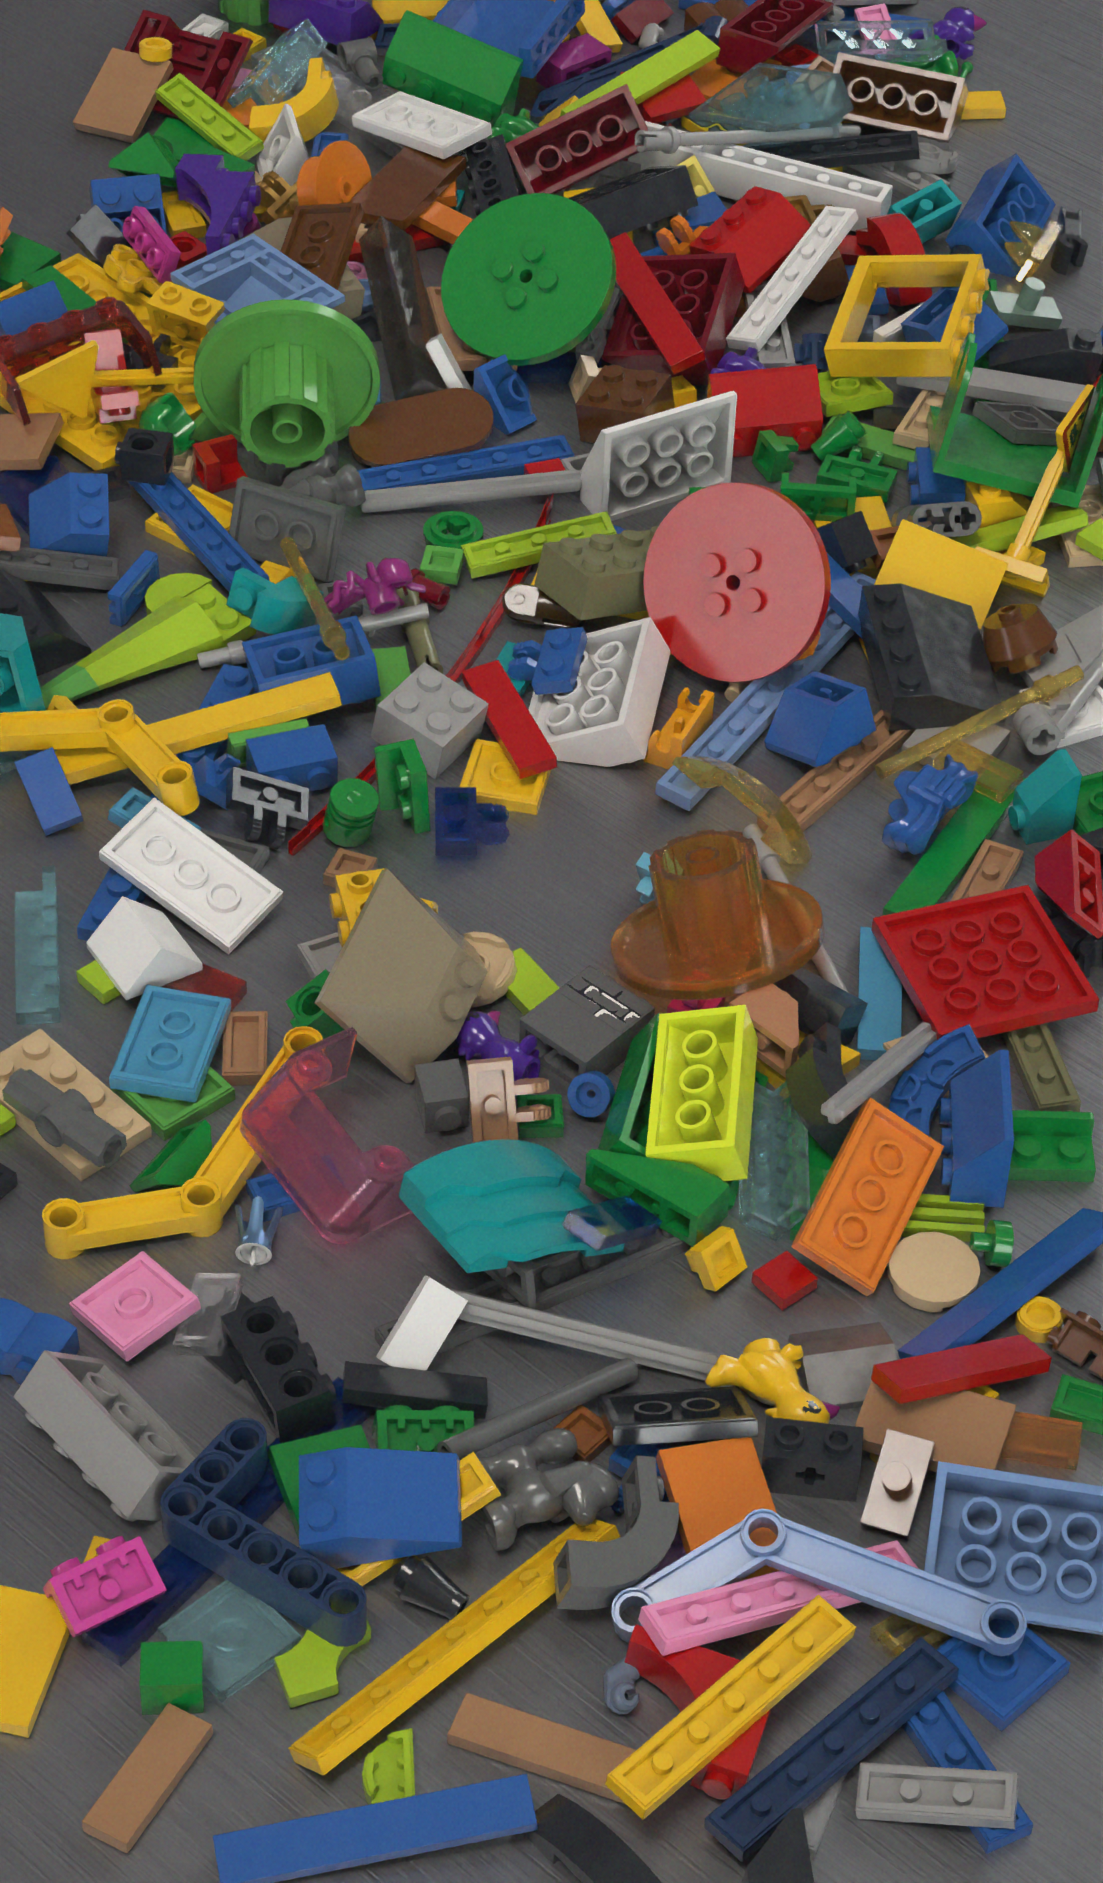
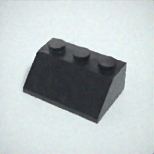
M0 570V613L22 617L37 676L85 658L92 653L89 645L35 585Z

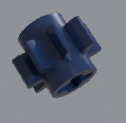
M823 333L803 334L802 344H794L795 364H816L818 373L827 372L828 364L824 347L828 335Z

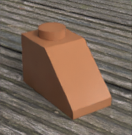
M765 979L729 1002V1006L746 1005L758 1037L757 1057L786 1078L785 1071L797 1061L798 1001Z

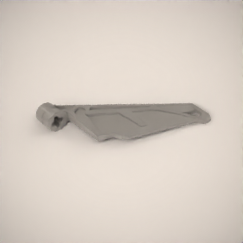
M1103 604L1056 630L1057 653L1050 654L1048 651L1040 656L1041 665L1020 672L1028 688L1031 687L1032 695L1039 704L1029 703L1022 706L1014 715L1013 725L1027 749L1034 755H1044L1053 751L1059 745L1060 740L1065 739L1064 731L1103 678Z

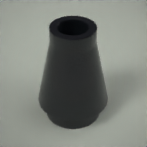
M418 1555L410 1556L400 1568L392 1584V1587L400 1592V1599L446 1616L450 1620L465 1609L470 1599V1596L463 1592L428 1556L424 1558Z

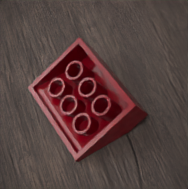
M736 254L642 256L703 349L706 360L673 375L622 295L602 355L604 362L628 369L654 370L658 373L671 374V378L682 375L692 385H708V374L711 373L713 368H717L719 361L723 357L727 344L726 337L731 331L745 286Z

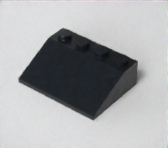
M686 165L649 167L568 198L579 203L592 213L605 230L609 239L638 229L639 233L658 227L657 221L666 217L670 221L678 214L684 218L689 215L688 209L698 206Z
M901 583L862 586L858 611L861 622V635L888 731L1004 723L1006 721V714L972 606Z

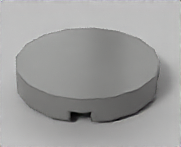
M918 137L920 159L898 161L918 171L946 174L956 170L959 154L956 150L951 153V147L945 142Z

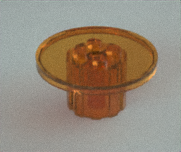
M702 830L692 835L678 836L669 840L667 845L661 849H656L650 856L651 865L648 866L655 899L632 912L618 926L611 940V954L615 971L620 979L628 986L642 993L676 1000L722 998L765 987L800 969L820 949L825 937V927L821 907L808 892L791 884L762 879L757 846L752 838L747 839L743 837L742 832L733 830Z

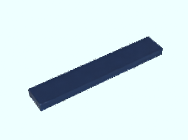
M920 1637L705 1817L704 1828L743 1862L770 1838L791 1809L802 1808L804 1810L953 1683L957 1679L959 1668Z

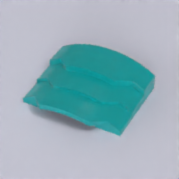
M503 1139L475 1142L437 1154L417 1164L403 1175L398 1197L466 1273L507 1268L509 1261L526 1262L545 1255L579 1250L585 1257L622 1252L625 1243L601 1219L602 1212L579 1189L581 1178L558 1154L535 1143Z

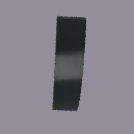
M560 1794L554 1796L535 1811L538 1830L522 1833L552 1864L561 1860L582 1883H662L642 1859L610 1828L586 1809Z

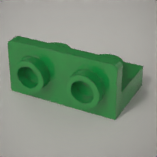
M414 738L375 747L376 782L380 810L387 811L399 808L402 819L409 818L415 834L431 831L427 770Z
M1012 1110L1014 1144L1008 1180L1094 1182L1096 1168L1092 1132L1095 1121L1092 1112Z
M403 1405L390 1406L384 1410L376 1411L371 1428L372 1438L375 1439L376 1449L438 1452L439 1442L474 1427L473 1411H460L459 1408L454 1406H439L433 1410H412L410 1407Z

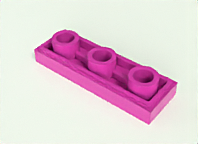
M134 206L130 217H127L124 221L123 235L159 283L171 282L170 273L175 271L181 252L145 207Z

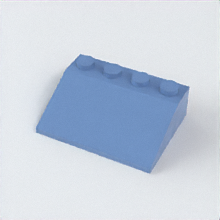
M938 1461L924 1571L994 1598L1015 1602L1025 1612L1028 1624L1103 1635V1486Z

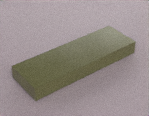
M1047 1023L1001 1033L1034 1111L1080 1112L1081 1100Z

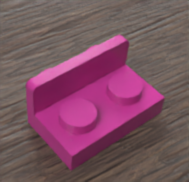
M118 1536L97 1547L95 1550L98 1556L82 1564L78 1557H75L50 1570L53 1577L47 1581L43 1590L47 1598L53 1596L73 1638L155 1599L167 1591L141 1536L128 1542L125 1541L123 1536Z

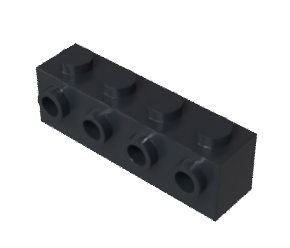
M503 134L488 140H480L472 146L465 148L468 158L465 172L469 180L467 183L473 197L472 204L477 216L503 200L522 195L516 168L505 145L506 140Z

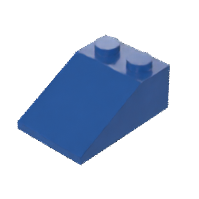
M353 1447L299 1455V1546L302 1550L334 1569L462 1547L459 1456L457 1453Z

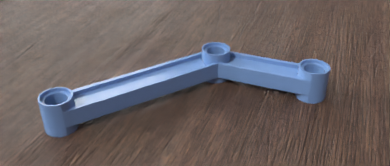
M764 1508L753 1510L746 1515L744 1520L634 1587L622 1590L615 1596L611 1609L615 1633L621 1640L629 1643L635 1626H630L621 1619L622 1612L626 1608L631 1606L643 1607L739 1582L767 1565L984 1648L992 1655L1006 1656L1018 1650L1023 1641L1027 1626L1025 1612L1018 1604L1011 1600L994 1598L785 1519L776 1512ZM758 1528H768L775 1533L777 1539L770 1546L762 1547L754 1544L749 1536ZM995 1618H1006L1015 1626L1016 1633L1008 1638L997 1637L991 1632L989 1622Z

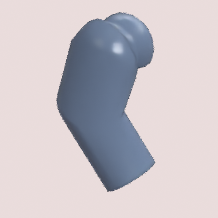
M626 1656L607 1669L603 1675L605 1704L611 1711L617 1714L630 1713L638 1705L640 1699L639 1693L636 1694L635 1681L641 1676L635 1667L625 1663Z

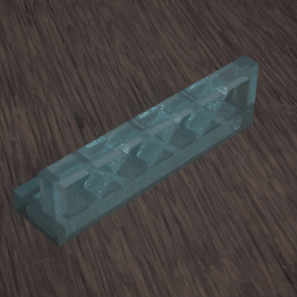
M308 18L279 37L227 100L233 108L250 97L257 106L277 104L283 100L308 69L309 59L317 58L327 45Z
M933 20L819 21L814 24L818 54L830 62H836L838 52L884 62L934 61L947 52L946 39H935ZM913 29H923L924 39H910L908 36ZM826 30H833L842 40H832L827 43ZM856 30H861L871 40H854L851 36ZM884 30H890L898 39L882 40L879 36Z
M55 865L42 866L43 891L15 892L17 1025L61 1023L59 900Z
M786 1081L774 1092L755 1082L748 1178L739 1180L740 1223L774 1241H777L804 1219L810 1209L808 1130L794 1108ZM789 1100L787 1107L784 1111V1103ZM791 1164H792V1167H791V1169H790V1171H789V1173H788V1175H787V1177H786V1174H787V1172H788V1170H789V1168H790V1166H791ZM792 1198H793V1204H794V1205L787 1210V1208H788V1206H789V1204H790V1202H791V1200H792Z

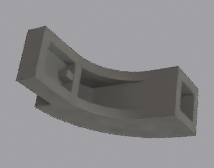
M636 1455L621 1479L626 1523L625 1535L605 1542L567 1540L553 1562L557 1609L592 1610L612 1606L615 1596L622 1590L634 1587L652 1576L670 1549L678 1527L679 1503L662 1502L664 1482L662 1477L657 1476L655 1457Z

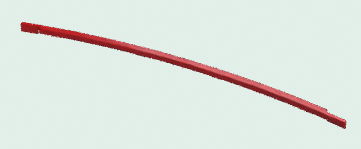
M554 493L550 501L549 497L547 498L536 527L545 526L553 507ZM533 564L514 569L490 613L461 656L446 674L448 678L458 684L462 680L461 671L469 669L506 615L502 606L504 593L514 584L524 583ZM375 758L355 777L356 779L366 781L370 785L376 780ZM327 805L308 821L306 827L288 841V853L294 856L323 831V820Z

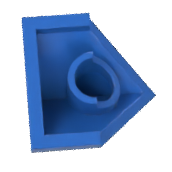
M504 354L474 369V391L482 395L489 402L493 411L494 427L508 435L536 421L537 418L532 413L528 383L507 363L508 359Z

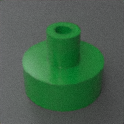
M990 1220L985 1233L971 1232L970 1250L984 1251V1260L987 1266L1007 1267L1013 1252V1225L1010 1221Z

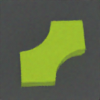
M368 1620L365 1636L355 1645L338 1647L307 1629L303 1638L296 1646L286 1653L274 1657V1668L290 1709L339 1694L337 1673L341 1663L352 1650L371 1640V1627Z

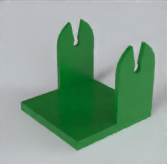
M968 333L960 348L942 407L930 405L926 418L933 472L1034 497L1048 463L1057 452V445L1014 444L977 417L960 413L972 375L978 343H974L976 334ZM1103 374L1095 388L1069 473H1062L1050 502L1074 508L1079 506L1103 436Z

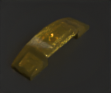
M702 756L675 758L672 764L700 788L721 787L722 785L769 825L761 840L787 863L792 865L808 863L810 861L812 853L797 820L780 798L760 780L743 769L718 759Z

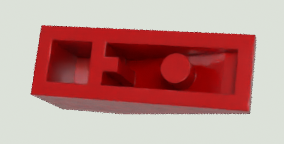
M1071 829L1035 855V883L1069 917L1099 939L1103 936L1100 851Z

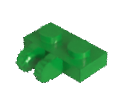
M854 446L848 458L827 454L817 473L816 484L849 486V476L857 477L856 496H881L883 502L887 503L897 482L898 470L883 467L884 453L878 451L874 453L870 463L862 462V448Z

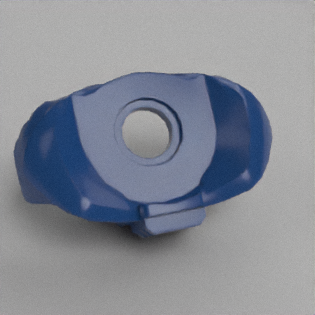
M947 754L945 757L943 770H938L926 764L919 772H901L893 783L902 798L892 801L888 807V814L893 822L885 825L882 842L889 848L901 853L911 852L913 855L922 853L934 830L951 809L967 801L971 796L978 773L967 770L962 762H955L950 754Z

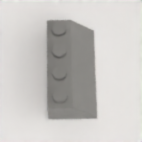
M44 1350L13 1396L26 1410V1418L33 1425L45 1430L53 1438L54 1448L66 1458L73 1460L83 1470V1479L92 1487L101 1490L112 1501L110 1505L112 1510L123 1519L134 1522L136 1519L161 1520L160 1501L162 1494L198 1456L105 1359Z

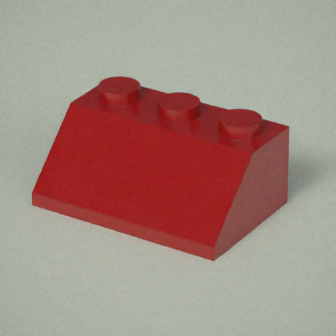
M754 186L713 224L703 230L688 246L691 254L735 253L745 282L743 292L750 294L782 265L811 227V224L780 192Z
M816 364L708 374L707 398L733 390L737 393L733 458L753 456L759 432L773 430L777 436L792 437L799 444L798 451L813 450L811 445L822 435L823 427Z

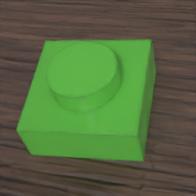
M426 545L420 570L425 573V577L437 583L457 585L464 562V549Z

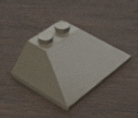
M386 868L381 871L315 1004L402 1081L410 1083L415 1079V1065L433 1062L457 1038L487 975V970L476 949Z

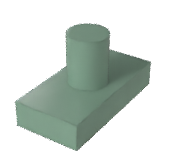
M1034 277L1026 278L1020 294L989 291L985 301L1006 325L1058 330L1062 322V316L1054 298L1042 297L1045 284Z

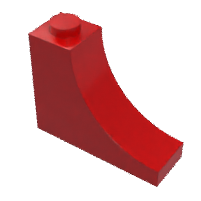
M635 1624L629 1640L625 1663L635 1667L640 1676L661 1689L677 1706L680 1712L741 1661L701 1646L662 1656L643 1626ZM772 1708L694 1775L691 1786L701 1789L707 1795L717 1799H728L748 1782Z

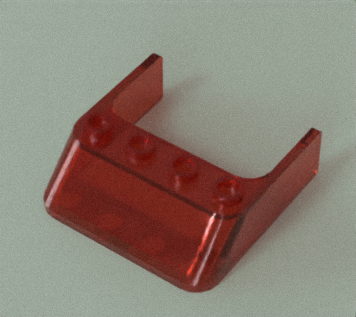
M106 297L97 301L94 306L86 309L67 311L59 319L48 323L38 322L32 324L26 331L15 335L0 336V392L24 426L30 424L31 421L20 387L14 378L82 346V342L68 346L72 342L81 341V334L98 330L120 329L121 337L128 341L155 377L162 375L151 335L123 301L116 300L114 297ZM46 353H47V355H45V356H43V357L34 358L35 356H38V355H40V354H46Z

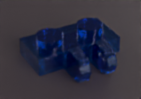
M435 787V856H477V840L484 845H502V843H506L510 836L509 829L506 826V822L509 819V812H507L506 806L498 805L497 803L496 805L492 803H476V787Z

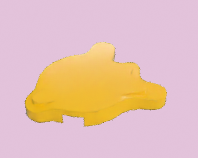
M115 244L111 255L108 254L103 265L105 272L116 280V286L125 292L135 293L138 290L153 296L163 284L158 282L145 263L141 261L142 259L135 250L126 245Z

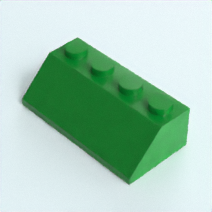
M407 10L403 14L386 52L382 81L384 85L487 121L491 123V127H494L497 119L502 114H514L524 59Z

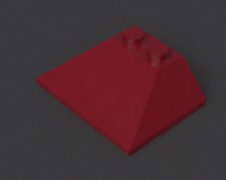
M143 9L124 50L139 54L140 41L149 37H160L169 40L172 43V58L168 61L172 62L173 71L168 81L181 73L223 107L253 41L250 38L223 31L219 40L184 31L176 25L170 16ZM157 100L152 112L180 119Z

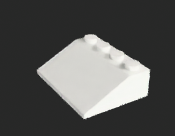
M733 390L601 430L581 469L580 501L592 514L607 511L611 521L682 500L688 496L689 487H708L721 483H731L737 393Z
M651 617L586 633L588 640L573 692L536 695L533 691L528 710L555 753L557 761L612 767L645 759L671 652Z

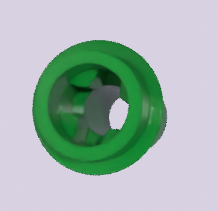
M847 411L844 415L839 413L818 440L811 445V448L823 462L827 454L837 455L861 443V438L867 432L852 412Z

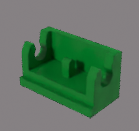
M782 472L780 493L796 503L810 520L833 522L854 514L857 477L849 476V486L792 483L789 482V472Z

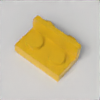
M169 281L164 282L146 302L152 333L156 336H160V334L168 335L172 342L195 351L199 348L201 338L206 336L215 325L217 318L225 310L224 302Z

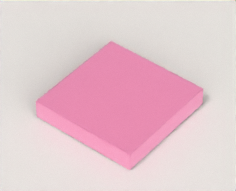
M144 1251L68 1303L72 1314L126 1362L201 1309L198 1297Z

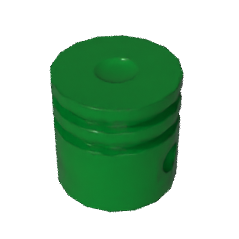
M356 778L340 780L333 786L323 820V831L329 840L342 847H357L363 845L369 839L379 805V795L375 788L368 782Z

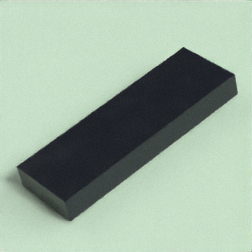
M345 1361L342 1403L380 1408L403 1405L410 1407L412 1410H433L439 1406H454L459 1408L460 1411H473L475 1419H485L488 1406L487 1378Z

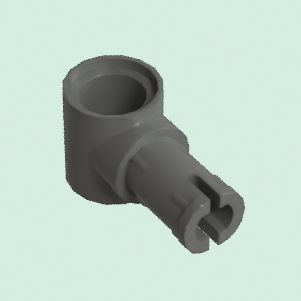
M368 37L338 43L337 57L341 70L343 72L352 71L356 76L360 77L368 91L374 92L379 90L383 85V76L376 67L378 58L373 39Z

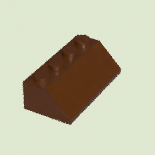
M838 52L821 115L894 132L916 130L918 137L949 143L960 124L969 91L966 79L962 77Z

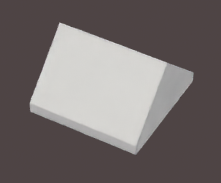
M285 103L263 143L264 149L257 154L255 160L262 179L266 172L273 170V172L279 174L280 177L292 186L298 180L300 169L304 162L309 159L293 109Z
M123 896L86 942L89 952L125 1000L143 994L146 985L161 987L203 970V963L163 912Z

